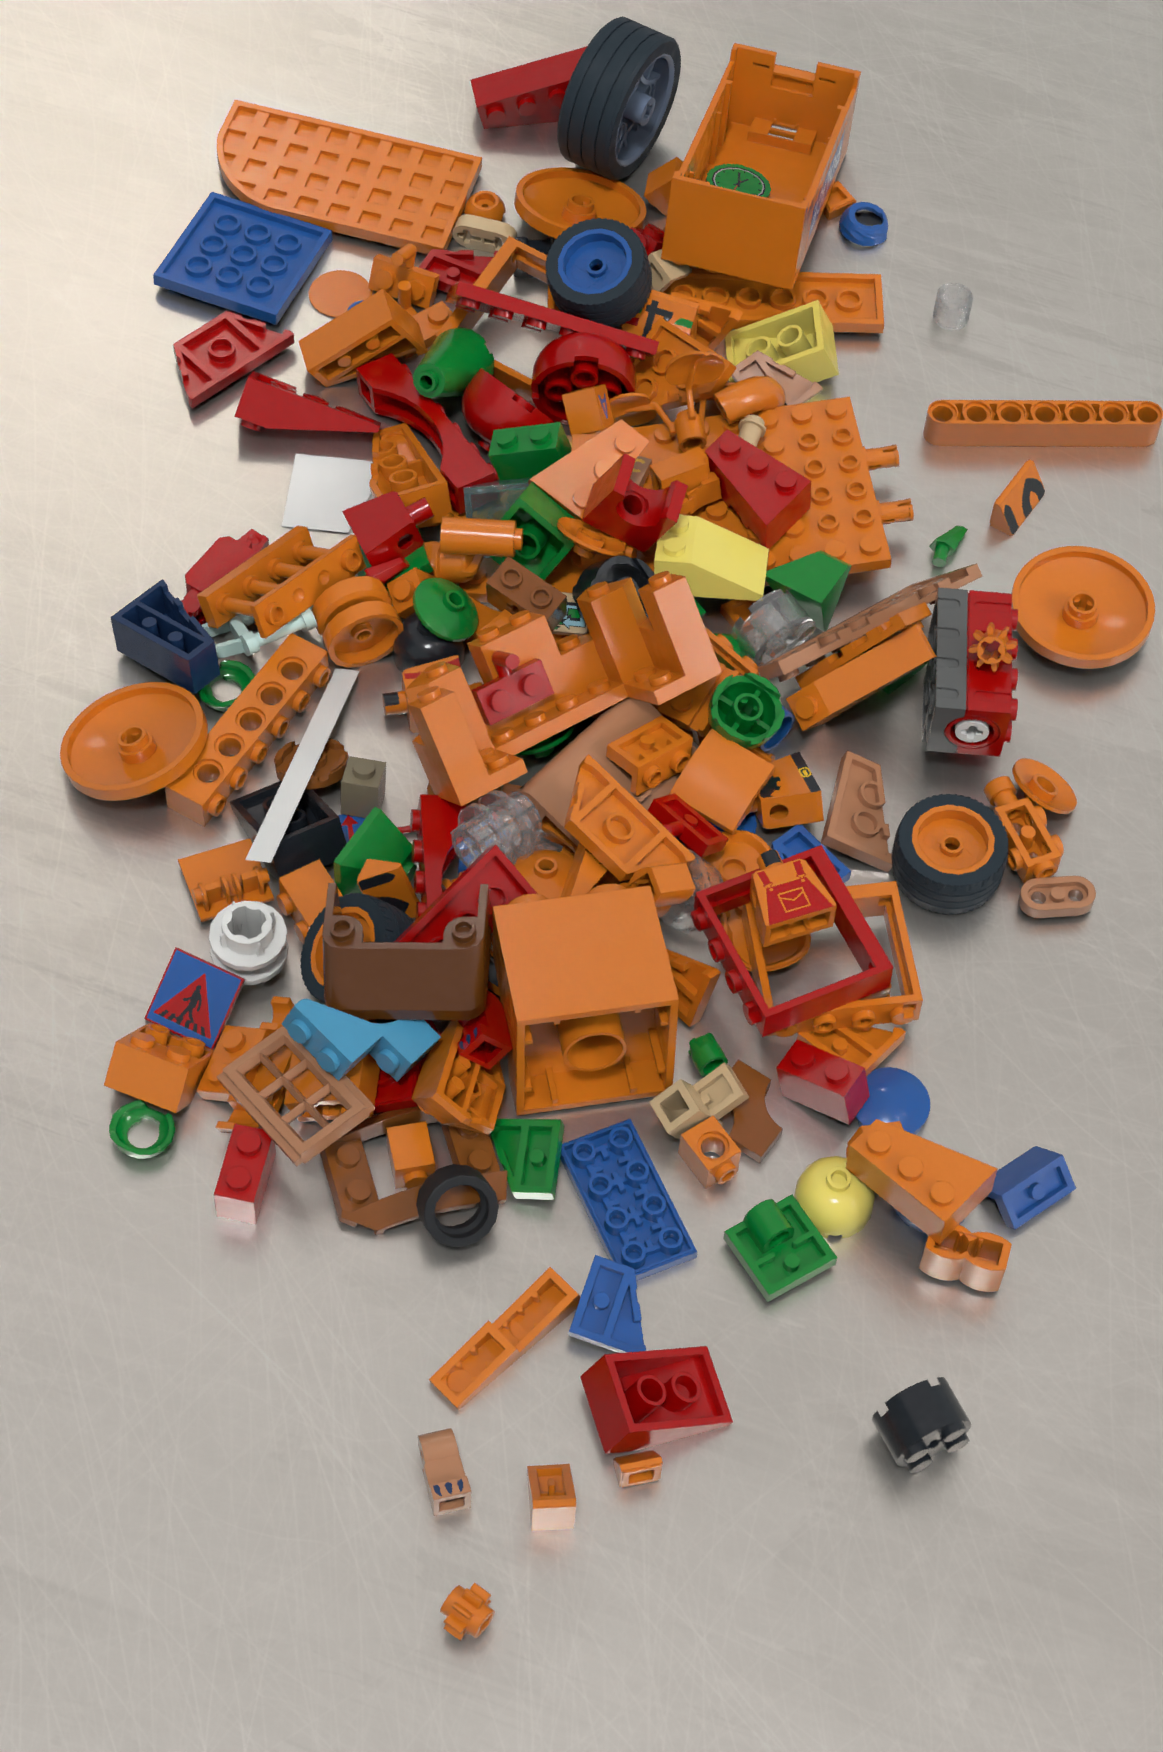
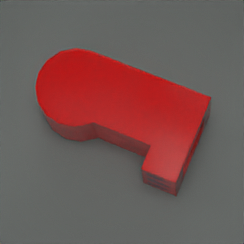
M487 990L486 1008L483 1013L471 1020H458L463 1027V1038L457 1043L460 1056L490 1070L513 1047L502 1003L493 993ZM491 1044L496 1046L493 1052H490Z

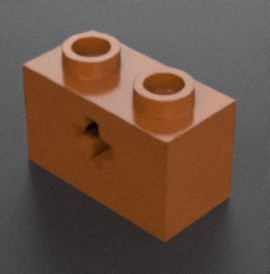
M509 556L486 582L488 603L500 611L506 609L511 614L529 610L533 613L545 615L551 632L567 615V596Z

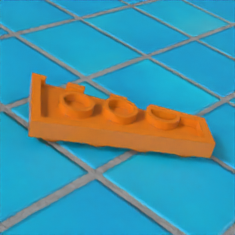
M926 602L899 612L889 618V621L868 631L865 636L841 648L839 653L826 657L797 675L795 679L802 689L912 626L919 624L921 628H924L921 621L931 616L932 613Z

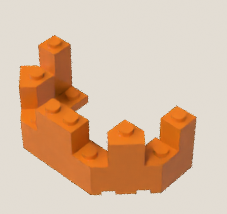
M664 571L651 576L648 579L649 584L638 589L648 618L631 577L612 583L603 581L590 586L576 599L590 633L582 636L574 634L564 637L557 642V645L545 615L533 613L529 610L513 614L509 617L510 623L502 627L491 626L476 634L478 638L467 643L484 684L498 677L492 662V654L500 650L517 655L520 660L519 666L535 658L541 659L554 694L491 726L484 723L471 690L483 685L482 682L468 685L461 667L449 663L446 664L445 661L427 667L405 691L410 701L407 705L419 731L418 736L412 742L434 794L454 804L463 806L528 773L523 759L514 755L628 697L661 705L723 673L686 577Z

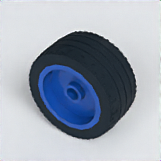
M607 218L587 219L567 228L551 245L546 258V278L553 300L560 312L606 326L618 327L634 318L647 303L652 287L650 262L640 238L624 223Z

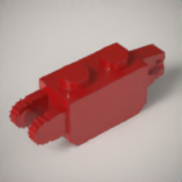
M253 529L249 530L238 540L230 536L218 538L185 574L187 594L181 602L189 616H194L201 625L205 624L206 619L197 594L269 546V538Z

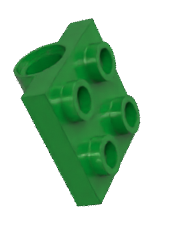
M793 1194L777 1203L773 1199L760 1202L749 1210L742 1222L724 1231L723 1239L767 1302L831 1268L837 1262L838 1257Z

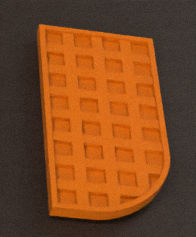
M234 100L217 137L219 170L226 185L241 201L272 213L289 216L353 237L399 248L411 243L416 246L417 252L428 254L431 249L447 250L453 237V229L464 211L465 204L470 197L482 168V157L240 100Z

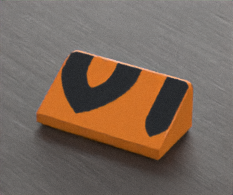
M1029 459L1024 463L994 502L989 522L990 526L1009 536H1013L1044 496V486L1034 461Z
M367 859L357 878V884L362 894L383 900L399 908L409 917L415 918L416 903L420 901L417 895L414 894V889L401 863Z

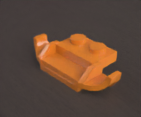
M273 996L270 1002L273 1008L272 1023L262 1022L259 1028L225 1025L196 1090L204 1100L228 1102L233 1108V1112L227 1122H217L215 1128L220 1132L232 1133L234 1124L259 1127L253 1118L218 1081L217 1076L223 1072V1068L283 1026L281 1023L294 1006L290 997ZM284 1046L269 1057L283 1074L289 1071L292 1051L287 1046ZM263 1063L244 1075L259 1092L277 1079ZM282 1087L266 1099L277 1112L285 1097V1087Z

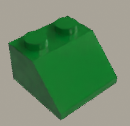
M531 482L500 520H514L517 523V528H523L522 550H515V556L510 558L545 580L575 545L558 529L557 522L561 517H574ZM490 556L499 565L507 558Z

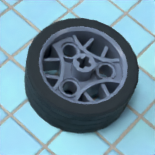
M623 16L611 20L599 30L580 57L561 105L557 140L560 153L566 160L614 181L629 176L639 167L657 141L677 91L681 70V55L679 45L674 38Z

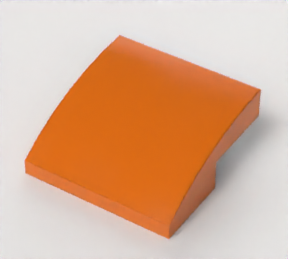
M711 728L688 761L669 794H677L706 820L733 835L752 809L755 798L774 774L775 766L739 744L727 740Z

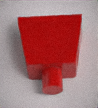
M395 491L342 511L371 566L400 557L406 558L420 548L424 541L416 526L434 517L425 497L405 507L400 496Z

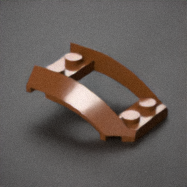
M418 1106L387 1111L365 1119L320 1152L340 1222L353 1227L360 1224L373 1229L375 1235H380L386 1229L419 1218L416 1203L418 1192L422 1185L379 1200L362 1142L385 1134L388 1127L424 1121L427 1124L439 1122L432 1115L424 1113ZM441 1124L452 1163L468 1165L480 1171L496 1192L498 1204H504L507 1196V1170H500L490 1136ZM459 1185L450 1188L441 1195L436 1203L435 1214L474 1208L476 1203H480L479 1193L469 1185Z

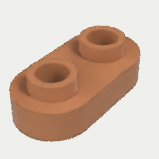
M1081 876L1033 878L1023 884L1018 902L1021 910L1034 918L1079 916L1086 914L1092 908L1096 897V890L1088 879ZM1074 897L1077 898L1079 901L1073 902L1069 898ZM1032 900H1039L1043 904L1035 903Z

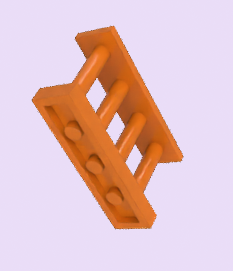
M297 525L197 594L208 627L218 629L238 614L254 617L260 637L266 639L314 605L315 600L326 589L339 581L353 577L363 570L366 565L356 535L351 534L331 549L315 547L308 528Z

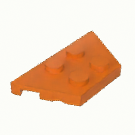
M589 754L583 759L578 768L564 828L620 882L630 880L636 871L644 867L675 863H687V866H689L696 857Z

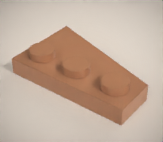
M848 750L842 756L821 844L888 873L892 869V853H889L887 839L890 837L889 824H885L883 806L886 802L881 765Z

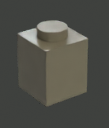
M349 756L341 781L340 814L366 818L374 806L381 809L385 796L386 762Z

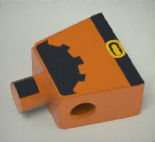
M793 753L769 762L775 766L774 774L755 798L753 807L749 812H755L761 826L765 829H773L824 821L821 789L801 753Z

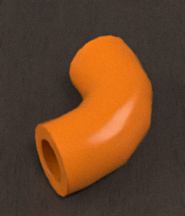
M752 376L713 394L721 414L729 425L752 413L767 409L773 410L785 404L783 387L770 376Z

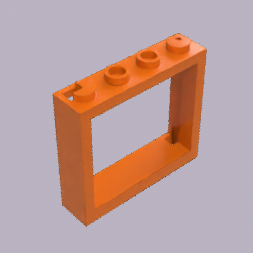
M509 236L473 285L499 293L517 268L547 283V255ZM456 308L438 331L436 338L444 331L457 327L473 329L485 312L475 310V313ZM494 360V377L523 399L534 404L531 390L532 379Z
M896 881L846 887L864 917L884 916L901 996L856 1000L767 1036L789 1037L798 1032L808 1031L828 1033L834 1029L846 1027L865 1029L875 1024L884 1023L903 1025L912 1020L919 1019L923 998ZM750 902L743 905L741 915L754 983L768 1008H771L774 1005L756 919L752 903Z

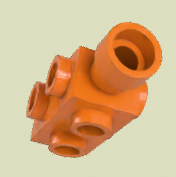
M1001 776L993 779L984 787L983 792L992 806H996L994 809L995 815L999 817V820L1005 826L1009 844L1007 859L1011 870L1017 871L1023 883L1033 878L1051 877L1058 870L1061 857L1064 854V848L1060 837L1057 834L1050 836L1046 829L1047 817L1044 809L1040 805L1033 806L1029 797L1018 800L1016 797L1017 789L1010 777Z

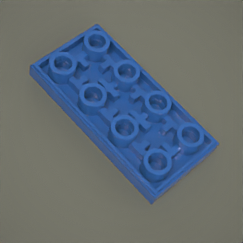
M631 1119L562 1144L560 1160L609 1260L634 1268L636 1281L697 1258V1250Z

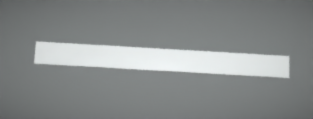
M335 668L245 860L272 862L360 671Z

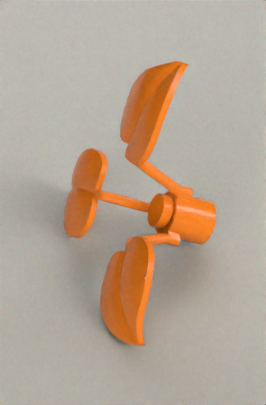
M689 351L674 357L667 364L665 369L667 382L671 385L686 384L688 409L682 410L676 415L674 424L658 402H650L648 395L644 393H625L610 399L609 403L614 423L622 419L630 426L640 425L651 421L658 413L668 427L670 436L677 435L681 451L686 452L699 446L701 449L704 448L707 444L704 427L705 417L722 414L714 397L694 403L692 385L693 383H710L719 378L725 367L723 358L711 351ZM727 382L722 389L736 382Z

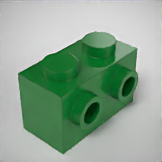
M561 422L493 430L488 456L494 469H496L501 484L505 485L528 482L529 479L569 454L572 447Z

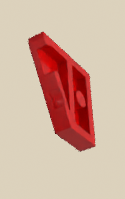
M431 249L419 268L439 274L437 289L448 293L449 288L458 281L473 285L493 257L474 256V250L452 252L449 250Z

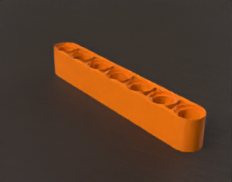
M937 400L928 407L923 436L928 443L936 446L1147 447L1154 444L1157 440L1163 419V410L1158 404L1151 401Z

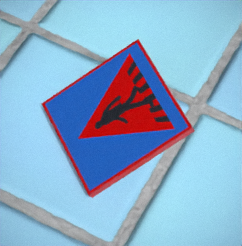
M175 947L144 1019L154 1024L162 1025L181 1037L199 1039L206 1044V1048L215 1050L246 979Z

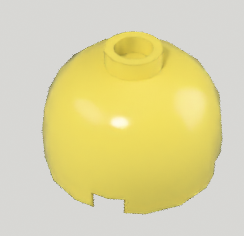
M831 1156L819 1158L809 1164L797 1180L795 1188V1199L824 1238H828L829 1235H842L841 1239L853 1236L863 1230L870 1220L873 1211L875 1192L846 1169L847 1158Z

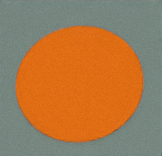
M336 270L324 273L313 281L309 288V300L312 306L320 313L330 317H338L346 312L352 303L370 297L372 290L368 289L369 283L361 275L351 271Z

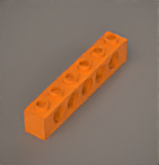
M293 633L290 634L209 731L203 750L193 765L179 778L165 786L167 807L204 827L213 816H219L226 805L228 797L234 790L242 788L249 771L255 764L263 762L271 744L276 738L280 739L284 736L290 721L296 713H301L305 710L310 696L317 687L321 688L326 684L331 672L328 663V651Z

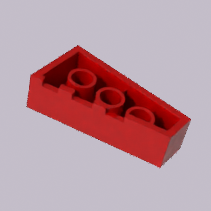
M587 46L471 79L475 103L483 128L492 129L558 122L565 91L573 71Z

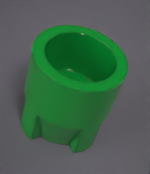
M707 1033L690 1040V1050L688 1053L701 1076L705 1077L724 1062L728 1063L726 1055L712 1033Z

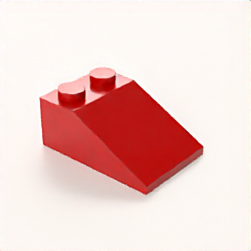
M707 1346L604 1354L580 1376L605 1454L639 1451L723 1428L733 1423Z

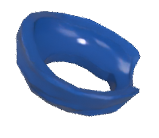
M858 202L844 210L839 221V228L842 235L852 243L861 246H875L887 239L888 219L883 209L869 202ZM860 210L873 212L882 219V224L874 226L863 225L857 221L855 213Z

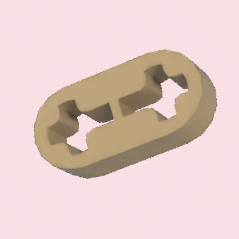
M471 214L461 215L452 233L453 238L460 245L493 254L494 251H499L509 236L512 238L517 237V232L511 225Z

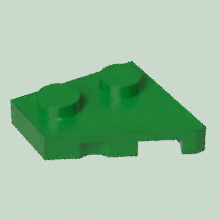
M496 1119L494 1130L490 1134L504 1170H507V1181L515 1199L555 1200L565 1127L561 1119Z

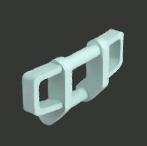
M312 605L266 639L261 638L259 632L255 634L252 631L249 632L246 627L256 623L254 617L241 614L236 615L218 629L208 627L207 623L202 624V627L211 637L229 631L235 637L233 640L215 644L217 657L221 659L240 653L250 656L259 652L260 647L296 631L302 630L306 632L317 627V622L311 611Z

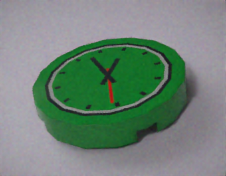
M739 164L715 166L709 170L705 181L710 182V185L769 198L771 192L769 181L761 173Z

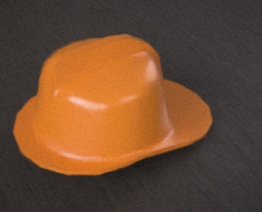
M450 512L446 517H454V515ZM439 542L435 558V576L455 584L468 582L475 577L484 556L441 553Z

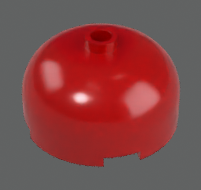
M575 332L560 336L547 344L536 358L531 382L533 403L538 410L550 419L568 425L562 399L563 394L601 384L606 385L609 400L620 394L635 393L636 372L634 364L625 349L606 336L590 332Z
M482 368L472 378L462 397L464 419L472 431L481 437L478 444L487 451L490 450L493 430L556 423Z

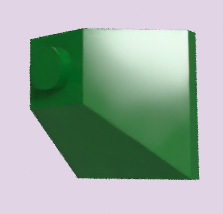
M375 806L334 860V880L343 896L350 893L362 894L357 884V878L367 859L401 863L410 882L417 870V865L412 862V844L385 813Z

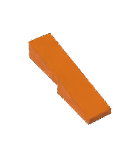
M549 1267L493 1323L488 1320L429 1381L460 1410L575 1311L580 1300L579 1294Z

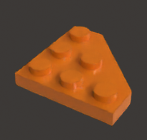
M659 317L646 335V338L659 341L656 355L646 356L645 361L631 359L636 372L635 393L648 395L650 402H658L661 408L667 411L687 405L686 384L671 385L667 382L665 377L667 364L674 357L685 352L714 351L662 317ZM722 357L725 367L719 378L706 384L693 383L694 403L713 398V394L724 387L737 367Z

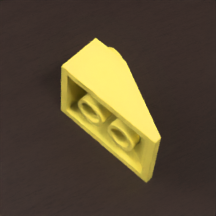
M818 300L730 331L725 337L726 357L734 366L758 350L771 357L776 363L796 371V374L813 383L839 375L833 325ZM732 376L729 378V382H735Z
M679 514L677 523L657 540L654 574L669 571L670 574L685 576L693 597L763 601L769 548L701 517Z

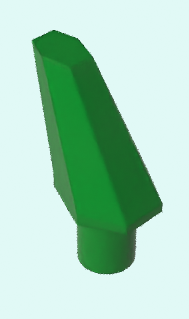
M955 526L936 538L929 545L934 552L933 565L937 567H944L946 565L947 557H950L956 551L958 544L968 529L963 526Z

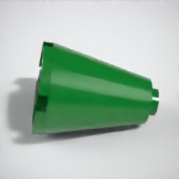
M462 327L453 328L441 333L434 340L413 374V383L416 390L428 398L461 397L472 378L481 368L493 375L494 357L492 353H489L485 345L487 343L485 339L472 329Z

